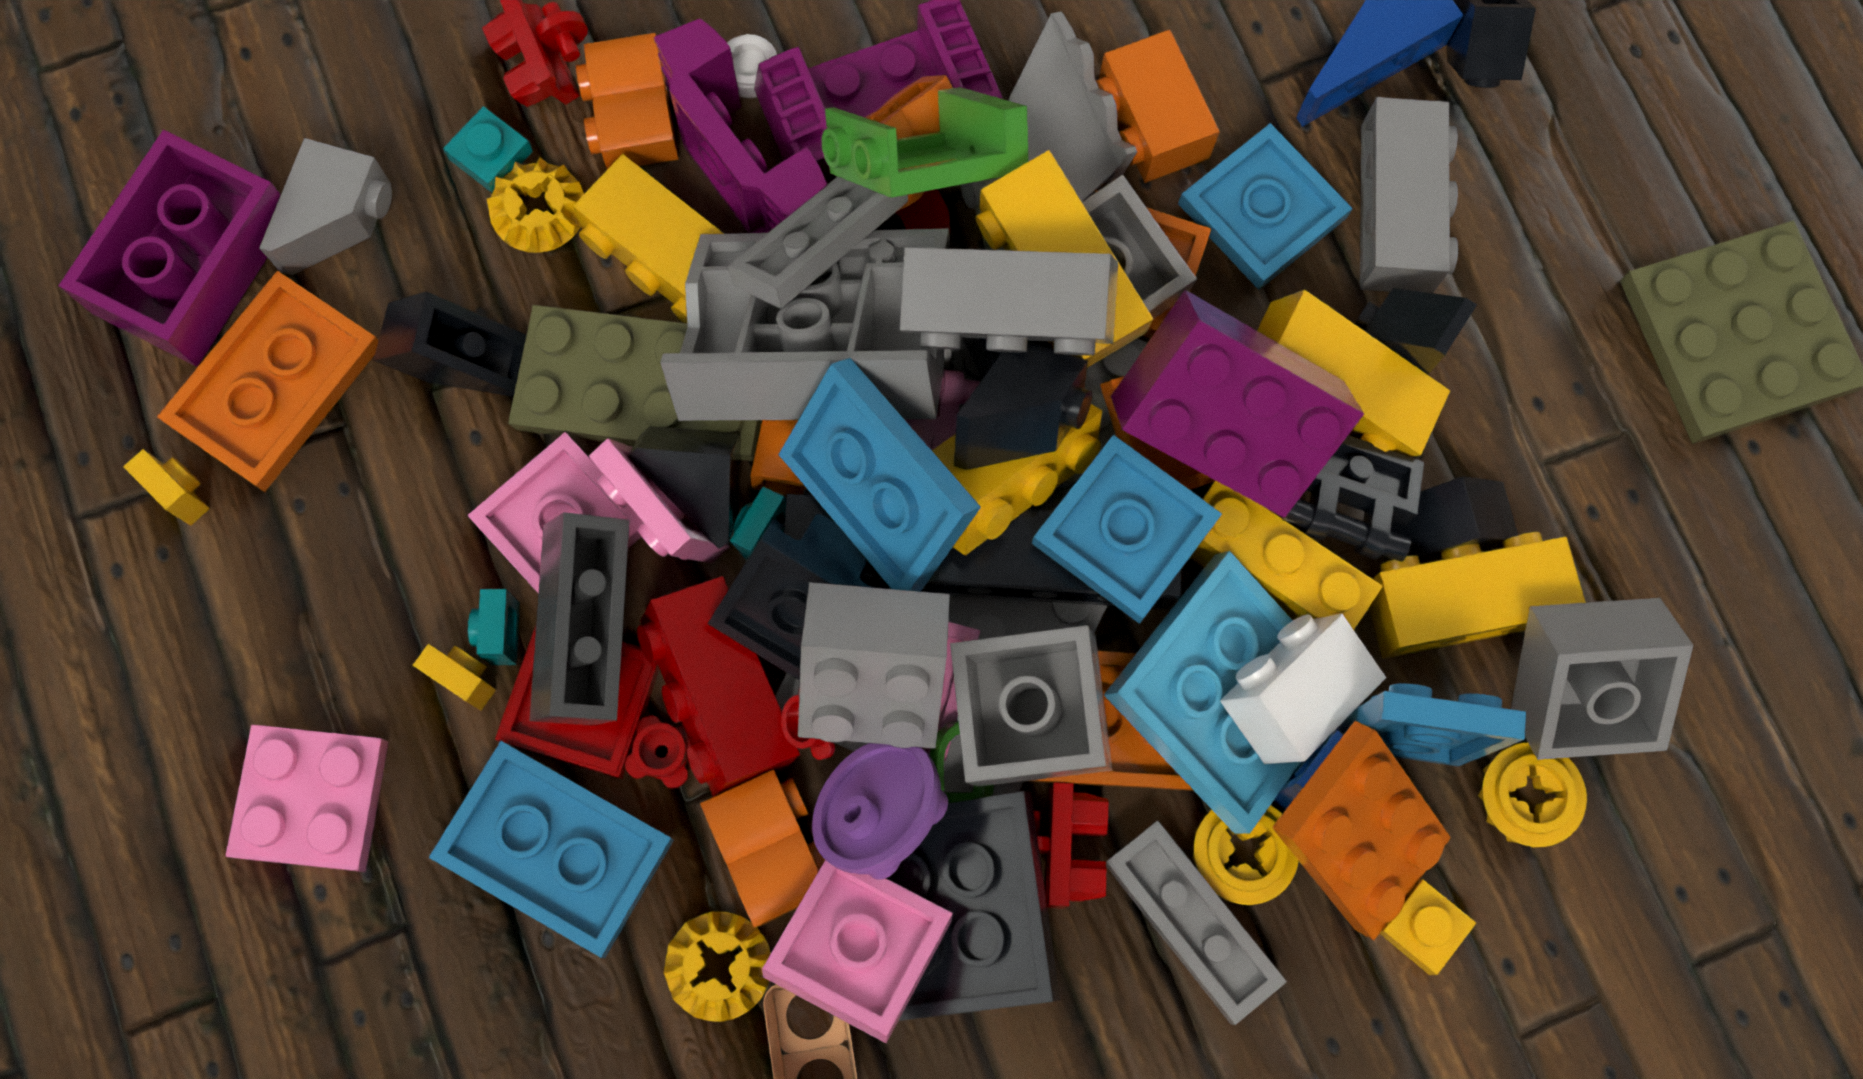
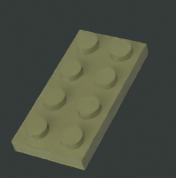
M533 305L508 421V424L516 430L561 436L566 432L572 438L603 442L606 439H611L633 446L639 436L650 426L740 433V460L754 461L762 420L678 421L660 362L663 353H680L688 328L687 323Z

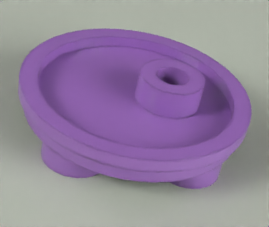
M868 743L846 757L825 782L814 808L812 832L815 845L822 857L831 865L844 872L868 874L878 880L891 876L897 870L901 861L907 858L921 844L932 825L942 819L948 808V797L941 790L939 774L930 755L922 747L898 748L887 744Z

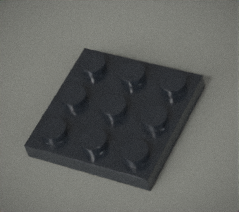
M1022 791L948 803L947 811L942 819L932 825L921 844L907 858L901 861L899 867L891 876L886 878L953 913L951 923L899 1021L1059 1001L1060 994L1031 792Z

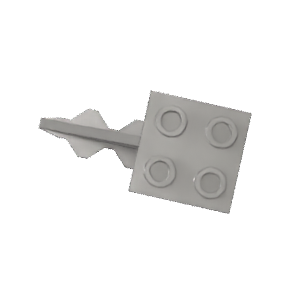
M1062 11L1051 13L1008 101L1027 106L1028 160L1030 161L1050 150L1079 199L1083 202L1105 182L1108 185L1123 175L1136 155L1137 149L1121 139L1117 128V105L1112 94L1099 89L1096 83L1094 54L1090 44L1076 38L1071 25ZM1001 177L961 185V192L965 203L969 208H974L977 215L982 213L979 209L980 190ZM982 234L985 250H993Z

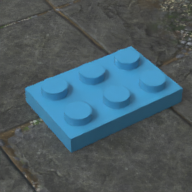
M851 358L830 365L778 454L890 588L894 590L921 592L981 508Z
M1398 683L1389 685V692L1383 691L1378 695L1372 696L1366 703L1358 706L1335 731L1338 730L1344 735L1353 722L1357 721L1376 730L1394 757L1461 766L1524 740L1526 711L1502 708V699L1496 696L1461 694L1458 696L1457 702L1432 698V689L1426 686Z
M500 741L429 858L600 958H606L674 840Z

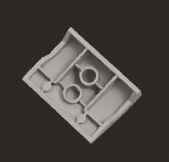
M949 229L874 230L783 308L776 307L734 287L728 268L730 263L767 233L700 234L685 282L688 328L680 353H663L660 362L678 421L799 420L830 365L848 358L854 361L904 419H936L943 379L945 349L920 347V336L900 330L904 247L950 249Z

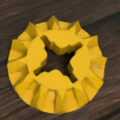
M539 157L538 161L532 164L522 165L515 162L511 172L503 178L495 177V189L491 198L486 199L490 223L498 236L509 246L531 253L551 251L571 240L581 227L573 205L584 195L580 182L567 170L564 164L558 167L547 163ZM542 192H545V200L553 214L547 210L543 212L539 209H534L527 215V208L519 196L522 194L525 197L529 195L537 198Z
M1527 742L1501 750L1492 762L1483 769L1485 773L1483 786L1478 796L1483 800L1488 814L1486 822L1494 825L1504 834L1508 842L1519 843L1532 848L1552 846L1570 837L1582 822L1587 804L1586 787L1578 768L1569 758L1537 760ZM1527 776L1532 779L1534 789L1544 790L1545 794L1556 795V798L1546 800V802L1535 805V815L1530 813L1527 802L1517 801L1516 798L1509 797V793L1526 786Z
M1270 805L1250 834H1236L1242 841L1257 838L1262 834L1267 837L1259 843L1260 848L1254 853V857L1259 863L1257 867L1263 875L1246 863L1236 867L1231 866L1227 870L1223 865L1229 861L1228 857L1235 850L1230 841L1232 837L1226 829L1232 835L1235 834L1212 809L1195 830L1192 860L1196 864L1199 873L1224 901L1241 905L1261 904L1280 895L1294 878L1299 861L1272 829L1273 825L1282 815L1273 806Z
M712 911L687 921L668 944L663 974L672 999L686 1012L702 1020L727 1021L747 1013L763 997L770 981L763 977L762 968L771 952L765 937L758 928L753 927L752 922L734 913ZM704 942L708 948H712L718 954L726 953L728 950L733 952L741 946L743 951L735 956L736 960L728 967L733 977L731 982L736 987L735 991L732 992L727 984L723 985L717 978L707 982L702 981L698 985L694 984L693 981L701 976L700 972L707 965L706 959L703 957L705 952L699 945L700 943Z

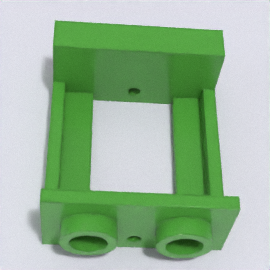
M961 87L938 90L940 132L897 139L896 128L834 107L825 109L827 129L824 130L822 135V151L830 167V174L890 198L999 178L1029 162L1027 106Z

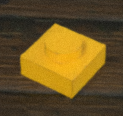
M142 449L123 466L165 510L190 526L210 509L193 492L201 485V482L174 457L162 463Z
M428 644L413 664L418 670L480 711L496 691V689L480 678L487 667L455 645L446 656Z
M1422 879L1418 881L1406 897L1398 916L1386 924L1380 935L1427 974L1438 975L1475 926L1476 922Z

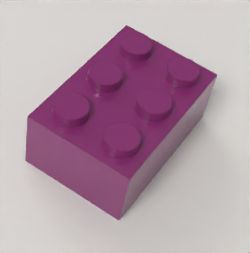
M163 129L58 286L91 314L198 367L267 259V256L260 250V245L281 194L270 181Z
M1187 290L1183 291L1111 395L1123 431L1284 518L1364 415L1363 410L1343 380Z

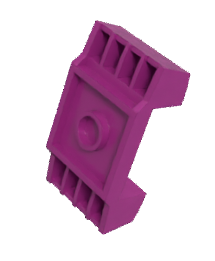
M932 0L919 4L916 31L807 68L799 46L777 54L758 64L754 91L783 161L807 147L818 163L826 183H830L838 177L830 174V167L822 151V135L824 130L827 129L825 109L834 107L865 118L879 110L891 97L924 76L947 75L953 88L961 87L1003 99L960 0Z
M700 18L654 37V42L659 50L658 57L663 64L661 69L667 78L665 84L670 91L668 96L675 110L684 148L748 233H769L827 186L818 163L807 147L768 171L765 160L752 141L747 138L740 143L729 128L732 125L730 114L741 108L732 53L727 42L711 26Z

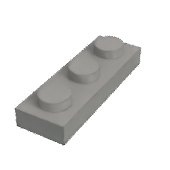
M836 177L824 189L815 194L728 265L733 286L776 307L783 308L908 202V195L890 198L843 178Z
M1158 820L1106 861L1108 870L1231 1025L1239 1023L1287 982Z

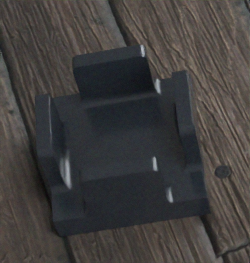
M821 514L815 515L801 540H795L783 533L782 529L785 524L773 518L707 623L800 680L801 642L809 582L870 587L860 579V574L867 559L836 523ZM876 581L870 587L886 589V587Z

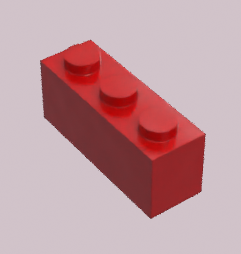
M723 576L650 600L640 619L641 625L637 627L639 644L645 658L650 663L657 662L666 685L662 686V697L666 710L675 723L682 722L691 743L687 747V757L691 770L699 783L707 782L713 797L773 769L776 774L780 773L800 755L798 749L791 745L784 736L781 726L782 712L757 654L707 624L729 590Z

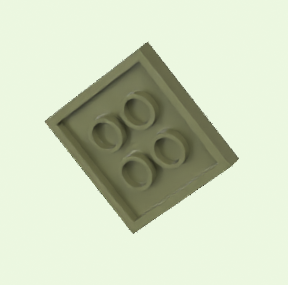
M1794 220L1629 271L1620 280L1692 444L1863 389V365Z

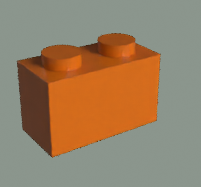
M1169 29L1104 53L1099 79L1096 80L1099 89L1112 94L1117 105V125L1120 129L1121 139L1137 149V153L1129 165L1136 164L1144 183L1210 159L1220 131L1171 30Z

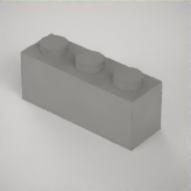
M1376 97L1361 125L1360 290L1390 292L1393 288L1433 293L1447 274H1452L1455 270L1458 258V241L1456 237H1450V218L1454 215L1456 209L1458 186L1456 181H1449V163L1452 162L1456 153L1458 133L1456 126H1449V102Z
M904 247L900 330L920 336V347L957 350L960 349L961 338L987 339L986 350L1027 352V342L1030 340L1054 341L1053 353L1095 355L1096 343L1113 344L1118 261L1111 254Z

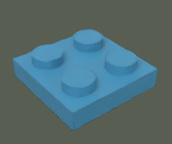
M1271 123L1184 191L1178 202V205L1196 224L1211 228L1209 238L1258 290L1346 220L1353 209Z
M1113 435L1035 534L1032 544L1140 624L1218 521L1222 513Z

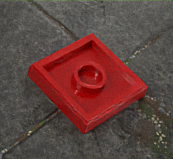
M535 626L495 740L498 742L502 741L509 746L622 780L626 770V757L632 753L633 742L637 736V724L644 717L660 670L657 662H648L641 647L622 642L617 721L598 725L529 721L536 636Z

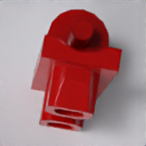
M500 0L504 11L483 26L482 30L490 47L504 60L507 61L522 51L525 61L504 73L503 79L510 95L526 107L543 101L551 95L565 105L580 97L566 62H573L580 57L577 45L585 39L588 33V27L582 15L575 11H561L557 2L547 3L541 8L537 4H526L522 0Z
M1053 782V788L1049 789L1047 837L1039 836L1040 812L1034 811L1040 854H1047L1045 883L1047 908L1065 909L1069 907V901L1082 902L1101 899L1106 896V861L1071 860L1072 834L1107 835L1109 801L1106 798L1073 792L1074 783Z

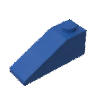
M1365 0L1309 88L1296 116L1297 120L1303 127L1446 46L1461 21L1463 13L1453 0Z

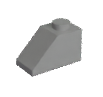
M304 138L260 245V250L281 273L294 275L371 237L377 219H382L387 214L392 199L391 183L376 159L372 156Z

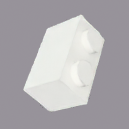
M1343 614L1313 619L1311 615H1303L1291 621L1278 633L1277 638L1280 643L1269 654L1259 656L1243 666L1235 676L1238 684L1220 700L1264 764L1306 761L1386 678Z

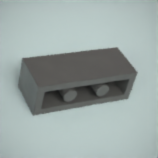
M563 512L543 525L529 721L598 725L617 721L629 520Z

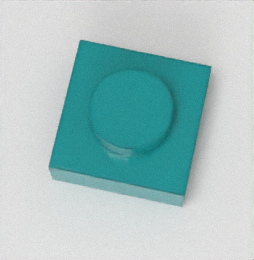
M484 106L443 148L446 156L452 163L491 193L495 189V177L503 178L513 170L515 162L522 164L533 152L526 138Z
M762 487L754 502L746 504L738 514L734 524V534L730 542L746 561L773 518L785 524L786 498L766 487Z
M480 589L479 608H472L469 614V643L471 647H477L476 654L490 665H517L520 602L507 589Z

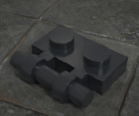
M1348 435L1306 491L1311 492L1310 502L1299 499L1285 518L1280 516V518L1301 526V532L1322 541L1326 536L1354 545L1355 553L1376 560L1380 555L1402 562L1410 550L1411 539L1390 531L1391 521L1406 526L1418 514L1424 462L1392 450L1384 452L1373 446L1372 443ZM1337 502L1364 511L1363 521L1336 512Z

